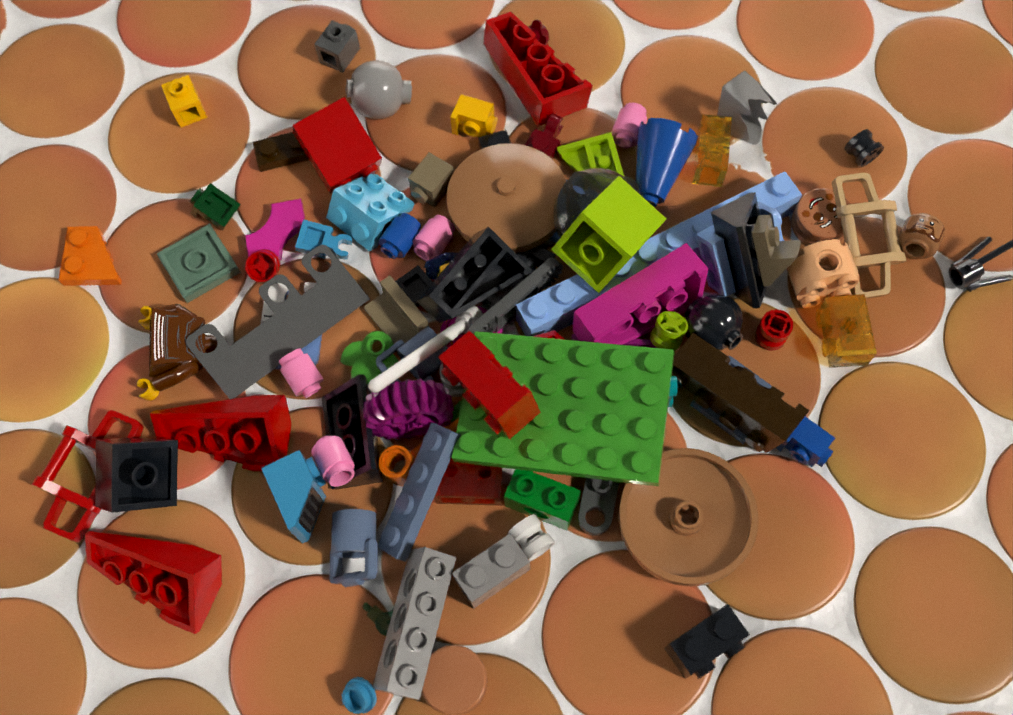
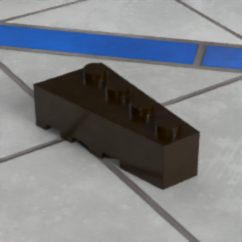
M693 333L674 355L672 376H677L678 387H684L692 393L693 399L705 409L710 408L720 416V422L731 430L737 428L747 436L745 441L753 449L768 453L784 443L810 410L800 403L796 408L792 407L782 400L785 393L774 386L771 389L762 387L757 383L753 372L741 366L732 367L729 365V356Z

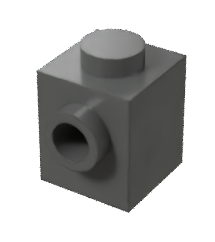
M331 20L314 44L319 62L342 73L360 50L356 30L347 24H340Z

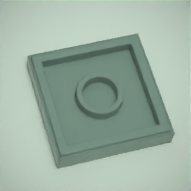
M211 224L202 227L156 253L187 303L241 273Z

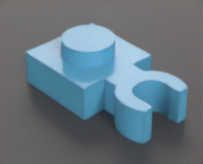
M303 219L295 250L307 254L319 245H326L337 258L346 260L348 259V252L342 251L338 247L342 243L352 245L353 241L352 237L347 234H340L336 237L332 236L333 227ZM318 253L314 255L320 258H326V254Z

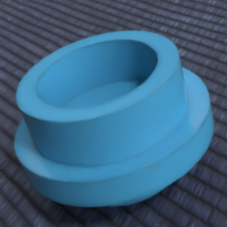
M352 678L347 682L342 692L343 704L351 713H367L376 705V692L373 686L364 678Z

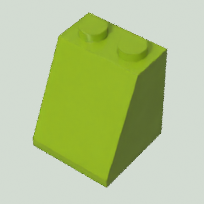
M618 176L581 212L551 250L599 293L665 222L666 218L624 179Z

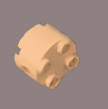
M836 239L820 241L802 248L804 254L796 258L787 268L796 298L801 302L802 308H812L822 301L829 299L838 302L849 298L852 295L850 290L858 284L860 278L848 244L844 241L841 245L840 240Z

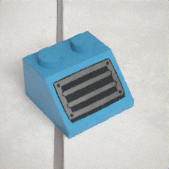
M298 450L261 469L288 530L304 544L311 537L325 501L326 495L322 486L327 483L323 479L313 458L306 459L302 452Z

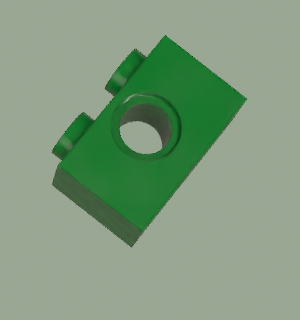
M515 469L504 495L505 507L528 516L536 514L539 520L567 531L577 507L581 490L532 471Z

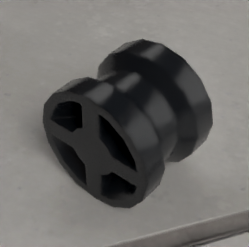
M869 129L856 134L844 148L849 155H853L856 158V164L859 167L870 164L884 150V146L880 142H875L872 139L873 134Z

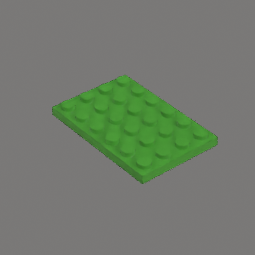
M475 331L474 335L494 354L495 359L503 367L506 366L513 373L512 377L521 387L525 384L531 390L541 413L509 439L502 431L497 435L484 421V418L488 416L481 407L474 410L463 397L456 431L461 436L453 447L451 458L454 462L659 487L674 350Z

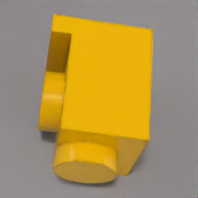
M463 94L460 95L450 116L452 134L458 135L459 131H462L471 137H482L489 133H494L497 125L493 103Z

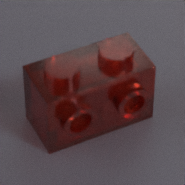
M450 459L434 496L435 503L502 506L503 468L454 462Z

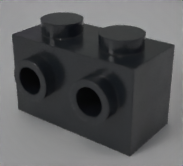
M727 604L669 643L664 649L685 679L694 673L700 679L716 668L713 660L724 653L726 658L729 659L745 648L742 640L750 634L729 604Z

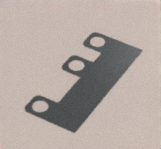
M319 245L302 258L303 266L318 283L303 295H300L288 278L282 274L274 276L260 286L259 295L274 312V315L231 346L212 324L202 326L187 337V347L229 399H234L280 365L279 360L296 349L304 348L370 300L328 246ZM318 253L326 254L331 260V267L325 272L314 270L311 265V259L314 255ZM275 283L284 284L289 291L287 299L283 302L272 301L268 295V289L271 285ZM203 333L214 335L217 339L216 349L210 353L199 351L196 347V339L199 335Z

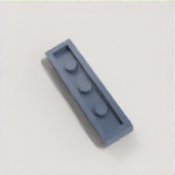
M431 422L423 438V443L410 468L409 475L378 543V548L395 559L405 562L450 462L453 447L461 436Z

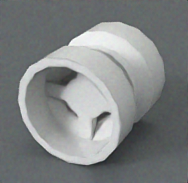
M536 514L524 518L508 532L520 545L529 561L538 558L555 544L550 534L544 533L541 529V522Z

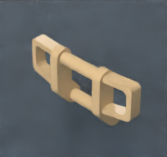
M866 172L838 176L832 181L837 207L836 214L837 218H841L844 241L848 244L856 269L858 271V268L880 265V289L863 292L860 288V282H858L850 290L851 297L854 300L886 295L891 290L890 265L906 262L905 252H901L894 214L897 211L896 201L879 200L871 176ZM856 181L862 183L868 202L846 205L842 183ZM868 214L882 216L887 253L860 256L854 216Z

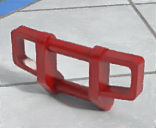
M110 410L106 413L92 436L66 425L62 432L64 437L41 476L37 475L31 484L56 496L43 522L44 529L75 543L83 539L92 522L102 510L95 507V487L89 498L61 487L53 483L75 443L96 452V440L104 439L116 421L132 426L127 438H140L144 426L138 420ZM66 502L86 509L85 514L72 532H66L56 526Z

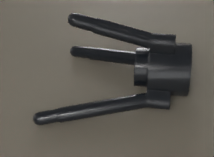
M990 236L985 238L961 259L950 264L951 267L948 272L952 283L959 289L966 287L971 292L979 287L1011 281L1013 279L1012 275L980 279L984 275L983 264L1013 248V239L983 257L971 260L992 241Z

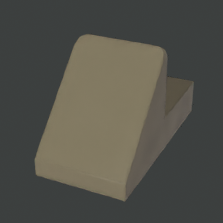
M760 215L757 217L752 236L763 286H770L795 261L799 253L801 240L779 241L778 227H773L771 215Z

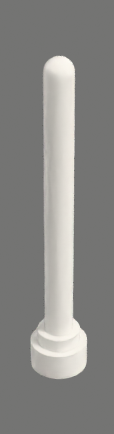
M473 306L459 314L455 323L372 379L368 385L370 391L374 393L381 391L462 333L466 334L472 324L483 315L482 312Z

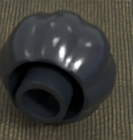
M709 295L704 298L699 297L689 305L685 312L688 322L687 339L694 333L722 351L725 348L734 349L743 338V334L740 333L743 323L742 310L733 299L727 296Z

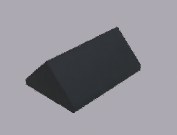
M754 192L748 193L712 211L711 216L716 235L724 240L736 291L733 295L753 309L761 307L767 286H763L752 236L757 217L760 216L756 193Z
M362 374L357 375L322 397L326 436L340 437L355 464L353 479L342 486H331V489L334 490L383 482L382 472L379 468L378 438L373 434V430L366 426V419L363 416L366 396L372 393V391L369 389L366 376Z

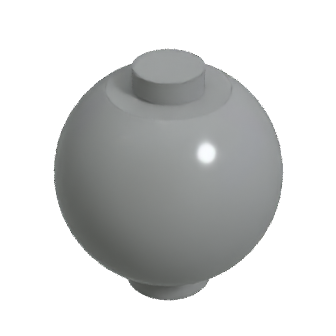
M380 60L365 62L354 70L351 79L346 80V97H351L353 107L367 118L376 120L388 118L399 110L401 104H410L411 81L403 80L400 72L387 62Z

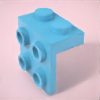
M370 174L365 178L360 177L334 189L326 218L368 251H372L378 247V240L382 235L384 225L395 217H399L401 213L412 211L414 202L406 197L404 193L387 183L381 176Z

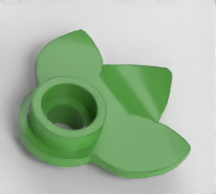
M382 331L371 332L363 341L349 344L344 349L340 362L347 366H353L351 379L362 374L366 376L369 384L372 379L381 374L376 366L377 357L393 346V341L388 334ZM376 341L382 343V348L379 352L372 350V345ZM394 354L383 361L387 368L399 362Z

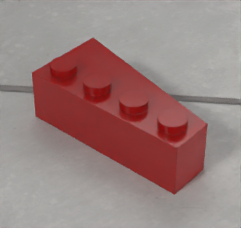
M510 11L486 20L483 45L537 127L546 124L552 113L564 117L587 108L593 85L586 79L582 81L568 62L562 63L554 55L555 51L548 44H541L536 39V34Z

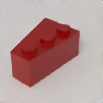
M470 330L438 357L445 367L441 370V373L452 386L459 383L466 392L462 396L474 410H477L479 407L484 410L488 415L484 418V421L497 435L502 431L511 439L541 413L531 390L525 384L521 387L512 377L513 373L506 366L503 367L495 359L494 354Z

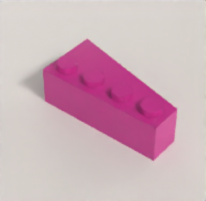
M685 243L575 310L573 333L579 341L623 345L651 332L656 325L657 317L664 311L676 312L685 317V312L689 305L697 298L703 296L709 268L690 246Z

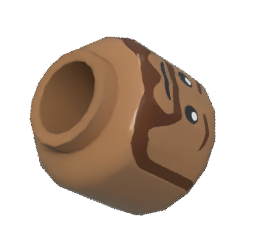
M918 213L908 217L899 233L901 250L912 259H924L934 256L944 238L945 228L943 223L937 217L926 213Z

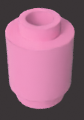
M627 103L619 111L611 132L615 144L621 148L638 145L640 122L643 121L644 124L647 122V111L640 104Z
M442 215L430 218L413 240L414 252L423 260H437L454 237L455 227L453 223Z
M301 348L288 353L279 360V364L282 367L280 371L296 396L303 394L305 398H308L322 389L319 384L324 380L308 353L304 354Z
M324 436L320 438L313 446L311 454L323 479L334 487L345 485L355 475V464L343 440L338 436Z

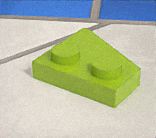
M612 132L557 147L559 157L597 195H600L618 176L625 180Z

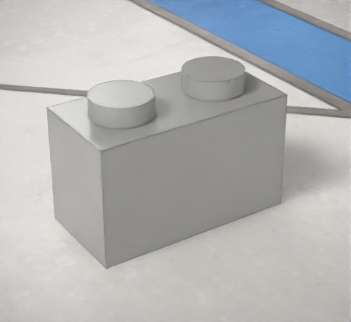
M508 534L452 574L474 609L530 570V561L512 535Z

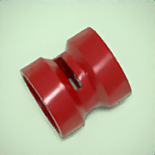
M261 249L248 257L245 269L247 275L252 280L266 282L278 274L281 262L275 252L269 249Z
M778 309L770 310L764 314L755 332V339L760 347L770 351L783 347L793 330L794 323L790 315Z

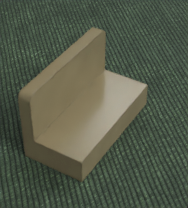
M390 275L380 282L383 293L364 307L366 313L379 329L391 337L393 344L399 340L406 343L424 328L429 327L428 320Z

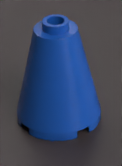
M648 118L647 124L641 121L638 129L635 190L653 207L665 201L695 148L698 135L691 128H689L687 133L680 129L681 123L664 118Z

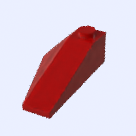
M254 395L155 410L150 413L156 438L178 440V449L190 453H195L196 451L214 455V460L225 462L226 460L242 464L243 469L250 471H262L261 468L287 456L292 423L285 395Z
M89 531L85 534L87 563L116 585L124 583L136 592L135 599L143 605L150 602L161 611L159 617L167 623L193 634H197L201 630L222 585L221 555L190 544Z

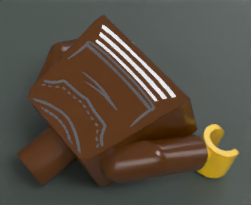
M180 304L152 309L149 306H143L140 310L147 318L139 319L138 323L146 330H150L149 377H153L152 381L145 378L137 381L138 387L142 389L148 387L145 393L139 395L144 400L152 401L156 399L159 391L173 387L196 375L198 371L203 369V365L187 347L186 339L205 325V319L198 317ZM203 333L196 339V347L203 353L213 352L217 347V339L214 335H205Z

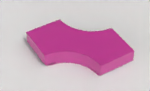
M301 198L271 204V215L266 224L258 231L245 236L248 257L258 250L269 249L275 252L280 261H282L284 246L290 238L300 232L303 219L306 220Z

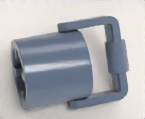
M427 326L406 343L399 340L377 357V368L381 373L388 368L383 361L397 351L400 359H403L437 334ZM445 345L409 371L417 380H434L431 375L440 369L442 364L438 357L448 348Z
M345 509L333 512L330 582L343 585L344 587H352L375 579L378 562L376 513L364 509ZM342 558H365V572L356 571L342 575Z

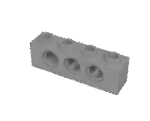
M426 547L410 551L375 675L374 690L403 698L420 700L456 557Z

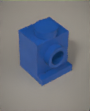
M805 416L789 438L777 446L776 449L781 452L785 447L796 461L808 464L811 467L815 464L822 467L834 452L828 447L835 437Z

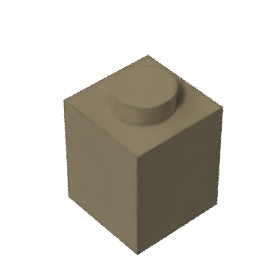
M429 152L408 177L413 198L422 204L426 202L435 208L447 193L449 181L454 173L453 166Z

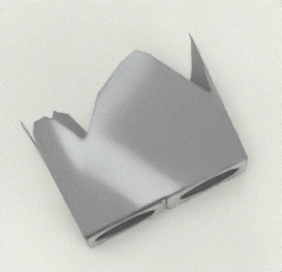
M743 71L722 87L716 123L732 136L756 145L760 142L762 127L758 117L767 120L761 104L769 102L776 105L777 103L758 81L746 71Z

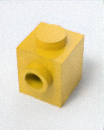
M189 75L161 85L180 128L207 118L199 95Z

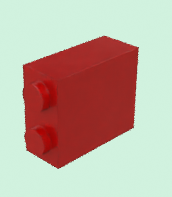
M345 97L292 125L294 136L330 194L333 193L334 189L361 176L365 178L379 171L378 167L381 166L382 157Z

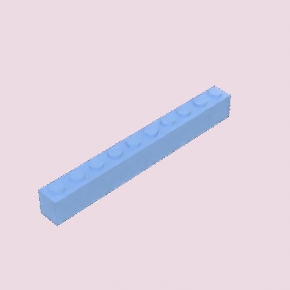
M784 171L649 238L599 293L576 274L516 304V321L525 336H536L553 330L558 332L573 324L575 310L685 243L702 259L696 234L713 225L712 211L748 193L755 192L757 202L760 201L776 209L783 219L794 212L802 193Z

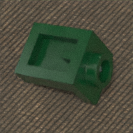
M210 183L205 190L199 188L190 200V203L193 204L190 214L195 217L199 214L223 230L241 204Z

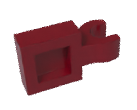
M552 113L547 120L544 131L534 129L525 145L535 148L553 159L557 153V147L560 146V140L556 138L563 128L560 125L563 118Z

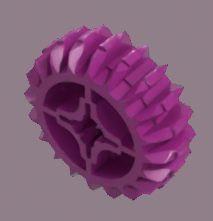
M407 379L403 382L395 381L394 384L388 385L377 393L372 392L367 395L363 416L366 419V426L373 430L375 436L384 437L387 440L395 438L397 441L405 438L410 440L414 437L421 438L424 436L431 422L442 427L449 425L450 420L453 419L454 407L449 389L445 388L443 384L435 383L433 380L423 381L418 379L410 381Z

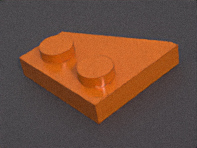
M98 226L67 227L58 280L63 286L121 285V277L115 269L114 260L106 247L105 238Z

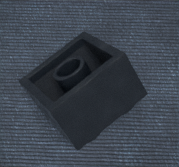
M153 438L96 440L95 507L115 513L177 506L178 440Z

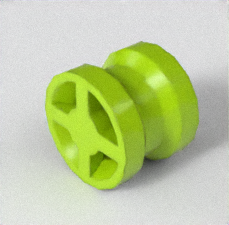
M664 311L660 313L656 319V325L650 334L652 344L656 348L678 350L682 343V337L688 330L687 320L676 312Z

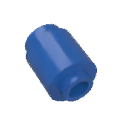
M401 213L399 217H395L378 240L381 245L380 250L391 259H396V257L404 258L421 229L419 221L407 213Z

